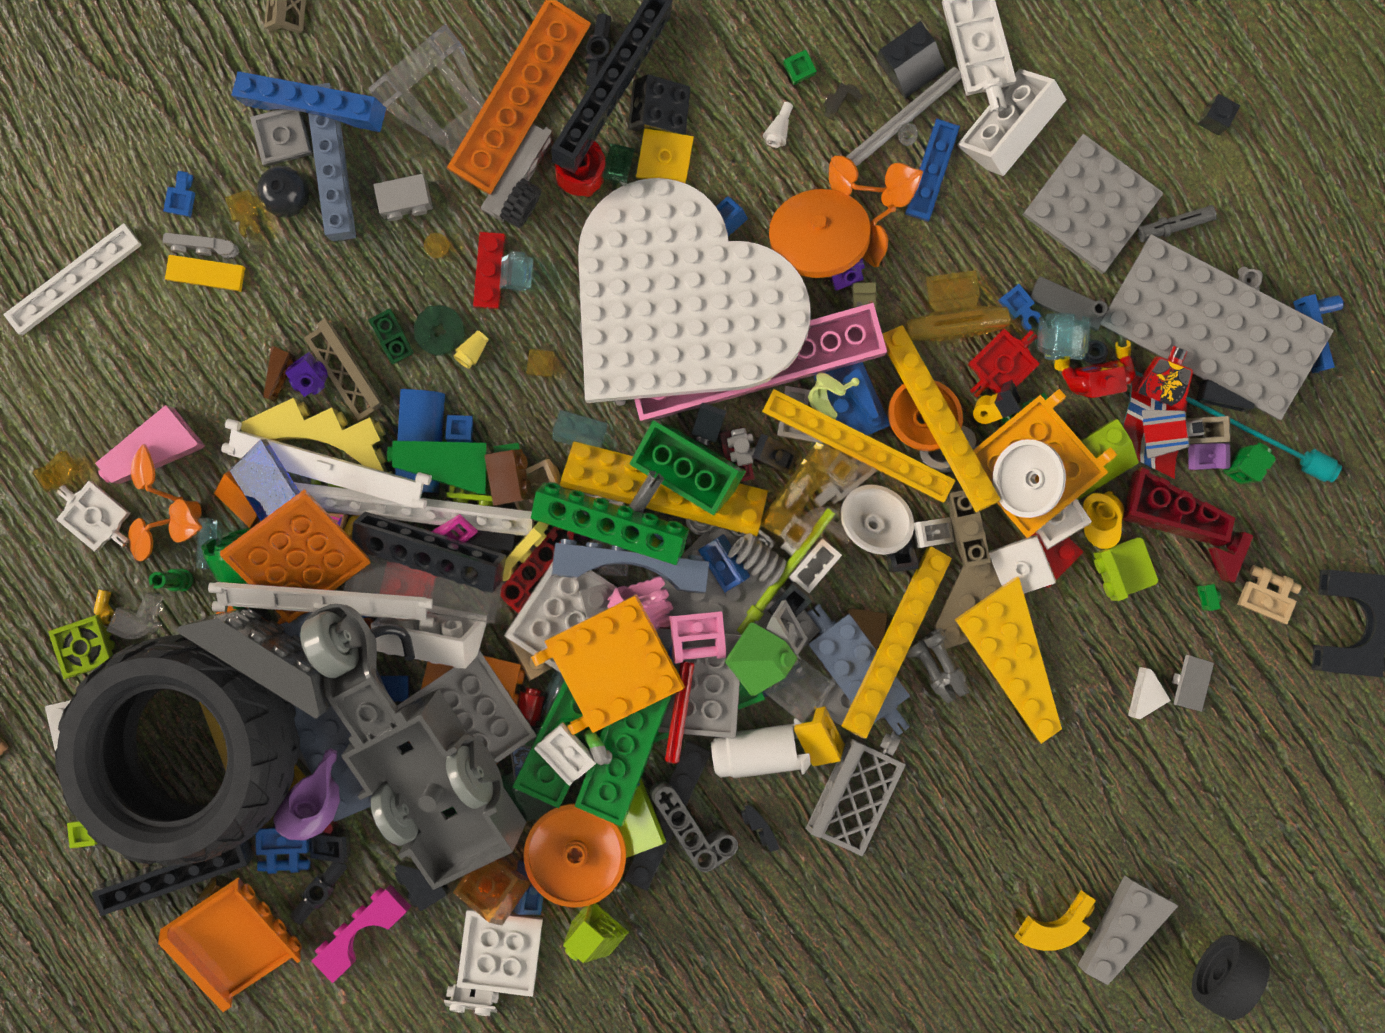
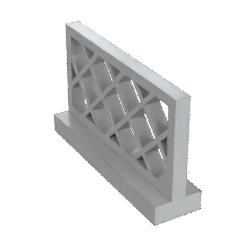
M848 737L841 761L836 763L806 829L818 838H823L863 856L906 764ZM866 751L872 754L875 764L862 768L859 760L863 752ZM877 757L883 759V761L878 762ZM888 763L896 765L897 767L893 775L884 778L880 766ZM876 768L880 780L868 785L864 773ZM860 775L864 787L851 791L849 786L850 779ZM882 785L884 790L883 797L873 801L869 789ZM866 791L869 803L857 808L853 796ZM849 798L853 810L840 814L838 809L839 802ZM871 808L874 815L872 820L862 824L859 812ZM855 814L859 826L846 831L842 819ZM839 821L842 833L834 836L825 833L830 823ZM861 831L863 839L859 848L850 844L848 835Z

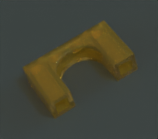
M816 443L765 512L760 526L777 539L799 550L813 530L801 520L803 508L816 490L827 483H835L844 487L859 466L840 451Z

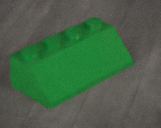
M659 420L652 421L629 463L646 475L650 471H656L655 478L658 473L661 474L664 478V481L661 483L662 485L713 516L718 513L734 494L746 473L744 469L664 421Z

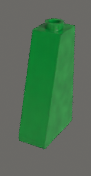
M393 441V447H388L387 461L392 462V467L414 475H417L418 472L432 476L431 480L478 495H485L486 443Z

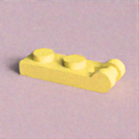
M539 521L506 557L503 581H507L512 573L515 572L518 567V561L523 564L531 555V546L534 544L538 547L547 537L544 531L549 524Z

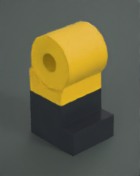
M1013 380L1003 383L999 393L992 396H981L977 400L973 411L974 419L977 422L988 424L1021 411L1024 400Z

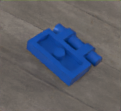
M275 827L261 828L256 833V855H266V861H258V871H267L268 874H274L278 871L290 870L291 873H299L300 870L310 869V859L300 860L299 853L309 852V839H287L279 834ZM277 854H289V860L278 861Z

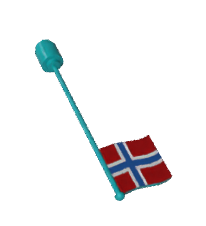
M1135 368L1136 376L1131 382L1130 402L1123 428L1132 441L1138 461L1175 480V464L1178 451L1155 458H1147L1142 410L1186 412L1188 402L1216 417L1225 415L1188 396L1186 397L1183 410L1134 392V387L1143 375L1136 371ZM1230 418V424L1300 458L1301 470L1323 482H1334L1341 472L1342 465L1338 464L1336 459L1316 449H1313L1311 452L1307 451L1303 455Z

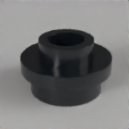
M1099 340L1087 342L1082 350L1083 359L1092 365L1103 363L1108 355L1107 346ZM1095 350L1099 353V355L1092 356L1090 352Z

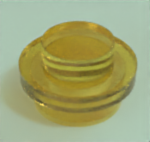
M432 233L424 241V250L432 258H441L447 254L449 242L444 235Z

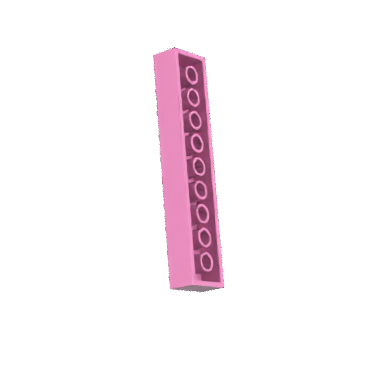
M874 303L810 320L807 339L804 341L796 359L785 371L782 370L766 383L740 390L634 399L639 419L642 423L699 408L702 402L710 405L814 376L819 372L824 373L885 356L887 350Z

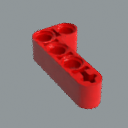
M554 527L542 543L533 550L524 563L503 584L500 592L501 597L518 614L531 596V590L541 580L553 562V557L550 561L542 560L540 556L541 550L544 547H549L554 555L555 545L549 543V540L552 539L553 542H556L560 537L558 531H565L564 529ZM569 531L567 533L568 540H575L574 532ZM527 566H532L536 570V577L533 580H528L524 577V570ZM511 585L519 588L520 593L516 599H511L507 594V589Z

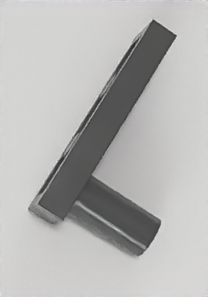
M1041 276L1038 277L1030 294L1031 299L1035 302L1034 304L1094 331L1099 329L1100 323L1108 310L1105 302L1089 299Z

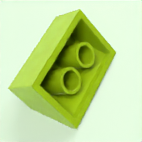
M1118 419L1108 422L1081 439V442L1096 459L1110 447L1116 452L1117 456L1104 466L1108 474L1079 496L1077 500H1080L1139 463L1132 441Z

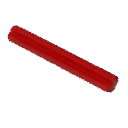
M689 661L680 663L679 676L685 687L675 693L665 761L669 763H678L680 758L694 663Z

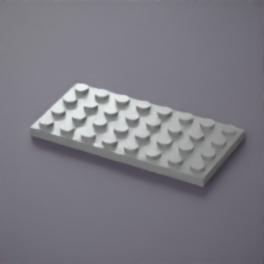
M1152 234L1147 239L1100 323L1101 326L1165 359H1168L1173 346L1188 351L1182 366L1192 369L1193 375L1203 380H1211L1253 402L1255 408L1278 420L1283 418L1334 331Z

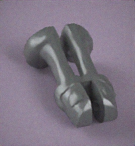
M942 628L929 632L924 638L920 637L913 641L905 657H917L921 660L933 681L931 687L934 692L940 695L946 703H950L956 699L954 690L962 697L969 693L963 670L960 667L956 668L944 647L945 632ZM928 647L932 648L944 669L943 672L936 664Z

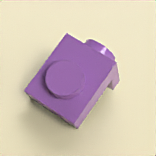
M1229 443L1190 444V447H1188L1189 469L1230 468L1231 452Z

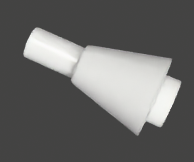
M784 102L780 114L763 134L766 143L771 147L778 148L786 145L788 118L793 108V105L789 102Z

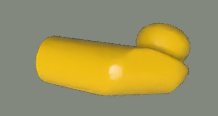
M99 589L94 614L101 616L103 625L111 626L117 620L116 613L109 605L111 591Z

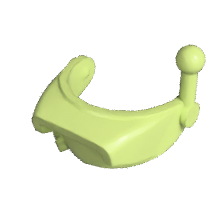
M819 372L816 375V384L809 392L808 399L813 409L836 419L837 412L828 400L827 390L843 396L846 393V389L858 386L860 381L858 378H853L851 382L843 385L830 375Z

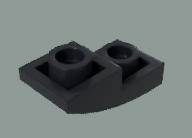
M749 801L745 802V810L741 811L745 826L750 824L752 831L762 828L763 831L758 833L763 847L768 845L770 852L779 850L776 837L767 820Z

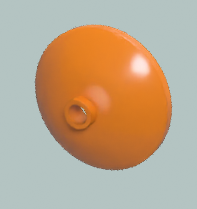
M934 380L957 423L962 428L963 412L958 398L947 386ZM905 384L901 385L891 397L888 406V418L892 430L903 443L921 451L939 450L940 447ZM917 418L923 419L924 424L919 423Z

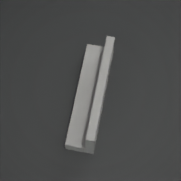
M534 124L531 125L491 195L489 194L482 204V211L500 222H504V219L500 216L504 202L507 201L509 193L511 194L513 187H516L518 181L522 178L527 181L530 180L555 140L552 130L547 127L543 130Z

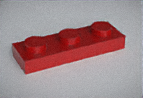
M479 232L474 308L499 310L506 237L503 233Z

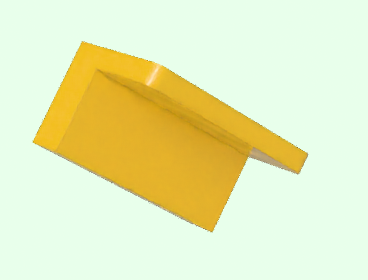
M816 708L813 721L796 724L794 732L805 753H809L810 762L813 766L840 762L845 744L827 708Z

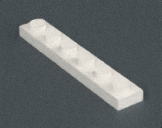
M123 223L3 315L15 331L23 336L138 249L142 244L130 228Z

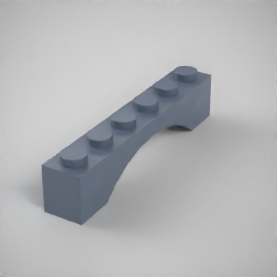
M561 539V543H556L554 547L552 576L578 578L586 572L601 566L630 564L657 573L677 591L701 594L706 592L709 562L703 561L702 556L688 555L687 559L680 558L678 564L673 565L639 553L627 552V549L612 546V550L602 549V544L587 542L586 546H578L574 540Z

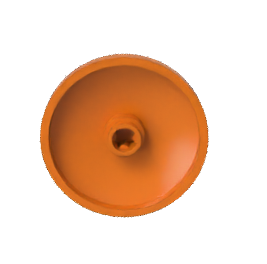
M830 189L809 190L789 198L777 209L769 227L770 246L772 250L789 261L799 275L812 278L830 277L850 269L864 256L870 243V221L862 205L851 196Z
M576 803L560 805L559 809L555 807L546 812L531 828L524 847V865L530 882L547 900L565 907H585L604 899L619 883L626 864V844L618 825L574 807Z

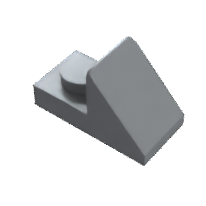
M782 601L765 630L786 641L794 654L798 656L808 638L787 601Z

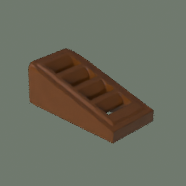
M272 346L263 397L275 402L287 379L285 372L296 358L294 355Z

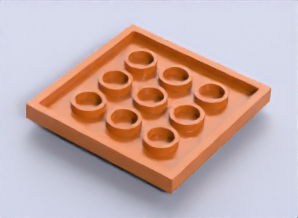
M305 489L220 551L221 558L251 585L334 591L371 563L370 558ZM274 609L288 623L304 613V611Z

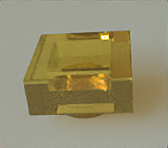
M529 349L526 374L552 378L555 352Z

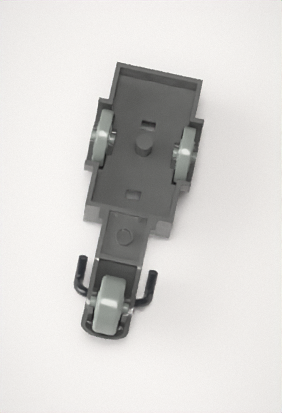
M336 603L324 606L309 615L303 623L300 632L302 648L312 666L324 675L326 697L351 733V736L348 738L351 743L341 756L363 787L358 798L362 800L372 795L371 811L374 821L388 841L398 846L403 845L398 854L400 859L410 855L434 890L512 853L526 824V820L504 789L499 769L488 749L477 738L467 733L439 689L398 709L376 676L377 637L383 635L398 636L402 643L405 660L415 659L412 639L407 630L396 624H385L370 629L362 616L354 608ZM409 741L414 748L402 753L398 746ZM452 806L457 811V814L451 817L445 816L442 812Z

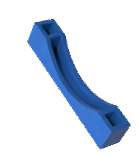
M239 71L237 72L231 94L248 107L263 110L286 109L301 111L377 132L381 131L387 109L372 96Z

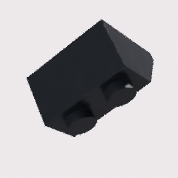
M921 21L881 48L876 58L904 99L946 70L935 40Z

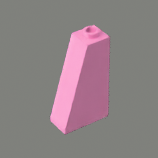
M165 405L95 464L100 469L98 471L99 475L106 482L122 484L132 479V460L143 444H146L155 469L205 447V444L174 407Z

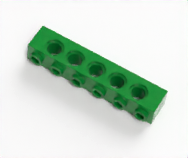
M544 482L536 491L530 518L673 565H677L683 555L689 528L684 527L679 522H668L659 519L654 514H643L634 511L629 506H618L609 503L604 498H593L585 495L582 491L568 490L553 482ZM558 502L562 503L566 509L560 507ZM582 510L587 511L590 517L586 516ZM606 518L611 519L614 524L609 523ZM630 526L636 527L639 532L633 531ZM655 534L661 535L664 540L658 539Z

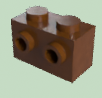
M522 449L485 455L493 506L531 499L532 485L530 480L527 479L526 468L528 463Z

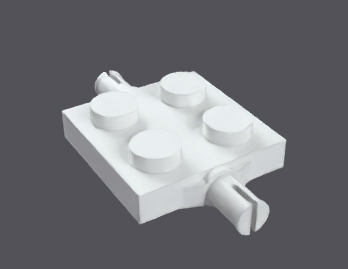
M88 481L81 491L75 494L65 485L59 488L61 490H57L56 493L63 497L67 503L64 511L56 520L94 552H99L110 539H113L122 548L127 545L126 543H129V539L120 533L119 529L131 513L93 481Z

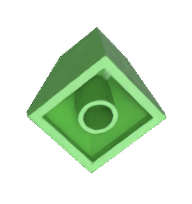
M749 623L726 658L725 663L749 694L755 696L786 678L798 658L786 641L755 623Z

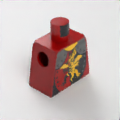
M1173 346L1168 359L1155 356L1133 391L1183 410L1193 374L1192 369L1182 366L1188 351Z

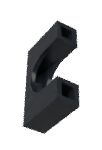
M1320 570L1318 595L1345 597L1355 601L1365 614L1366 627L1362 637L1353 645L1347 647L1314 645L1312 670L1383 677V672L1385 671V575Z

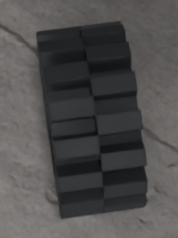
M522 178L516 183V187H513L507 201L504 202V207L500 214L501 218L517 228L522 227L524 222L526 223L528 217L531 216L536 203L540 199L541 188Z

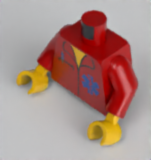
M1126 340V347H1120L1118 342L1115 343L1116 357L1120 360L1073 369L1069 367L1071 355L1068 352L1064 353V359L1059 358L1057 354L1055 356V369L1062 371V376L1069 389L1081 396L1096 398L1126 392L1127 385L1136 376L1133 360L1130 357L1131 342L1129 340Z

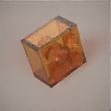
M499 858L464 875L453 893L488 923L502 926L531 882L506 861Z

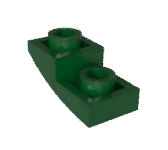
M391 308L368 319L392 365L414 354Z

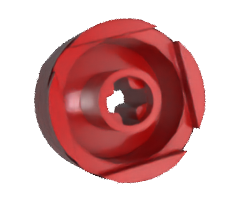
M596 141L590 147L575 173L555 164L557 184L564 191L575 196L589 197L601 187L605 178V156Z

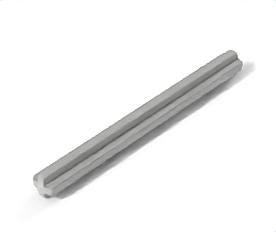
M953 67L846 157L858 166L962 78L961 72L956 67Z

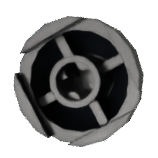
M275 166L269 168L258 180L257 195L259 201L268 212L276 217L288 218L296 216L309 201L310 191L306 180L299 172L290 167Z

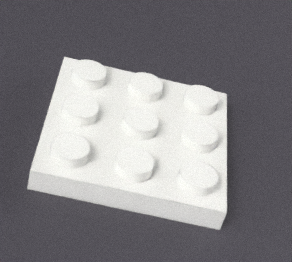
M468 908L465 918L457 987L533 997L543 918Z

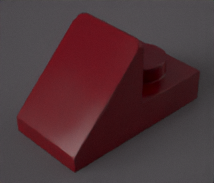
M1235 532V535L1231 536L1230 542L1227 543L1228 552L1216 547L1208 548L1222 581L1235 583L1253 535L1246 532Z

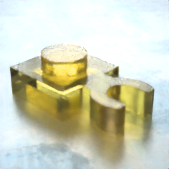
M248 189L226 196L225 199L232 221L235 223L241 222L238 227L239 233L246 238L248 237L246 228L253 226L254 232L259 234L260 227L252 219V217L259 215L252 192Z

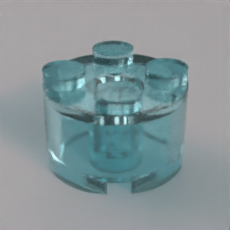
M1068 313L1047 314L1045 320L1042 316L1039 317L1037 350L1044 353V358L1049 360H1058L1060 356H1070L1071 359L1076 360L1085 359V354L1089 350L1091 320L1082 316V321L1075 319V314Z

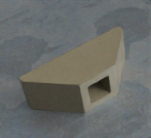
M964 490L949 493L950 518L954 539L965 568L991 563L980 511L975 512Z

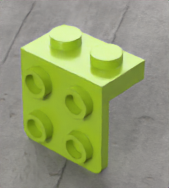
M1140 537L1117 544L1110 549L1093 553L1095 556V567L1098 573L1102 575L1104 591L1111 601L1126 599L1129 594L1158 583V578L1144 540Z

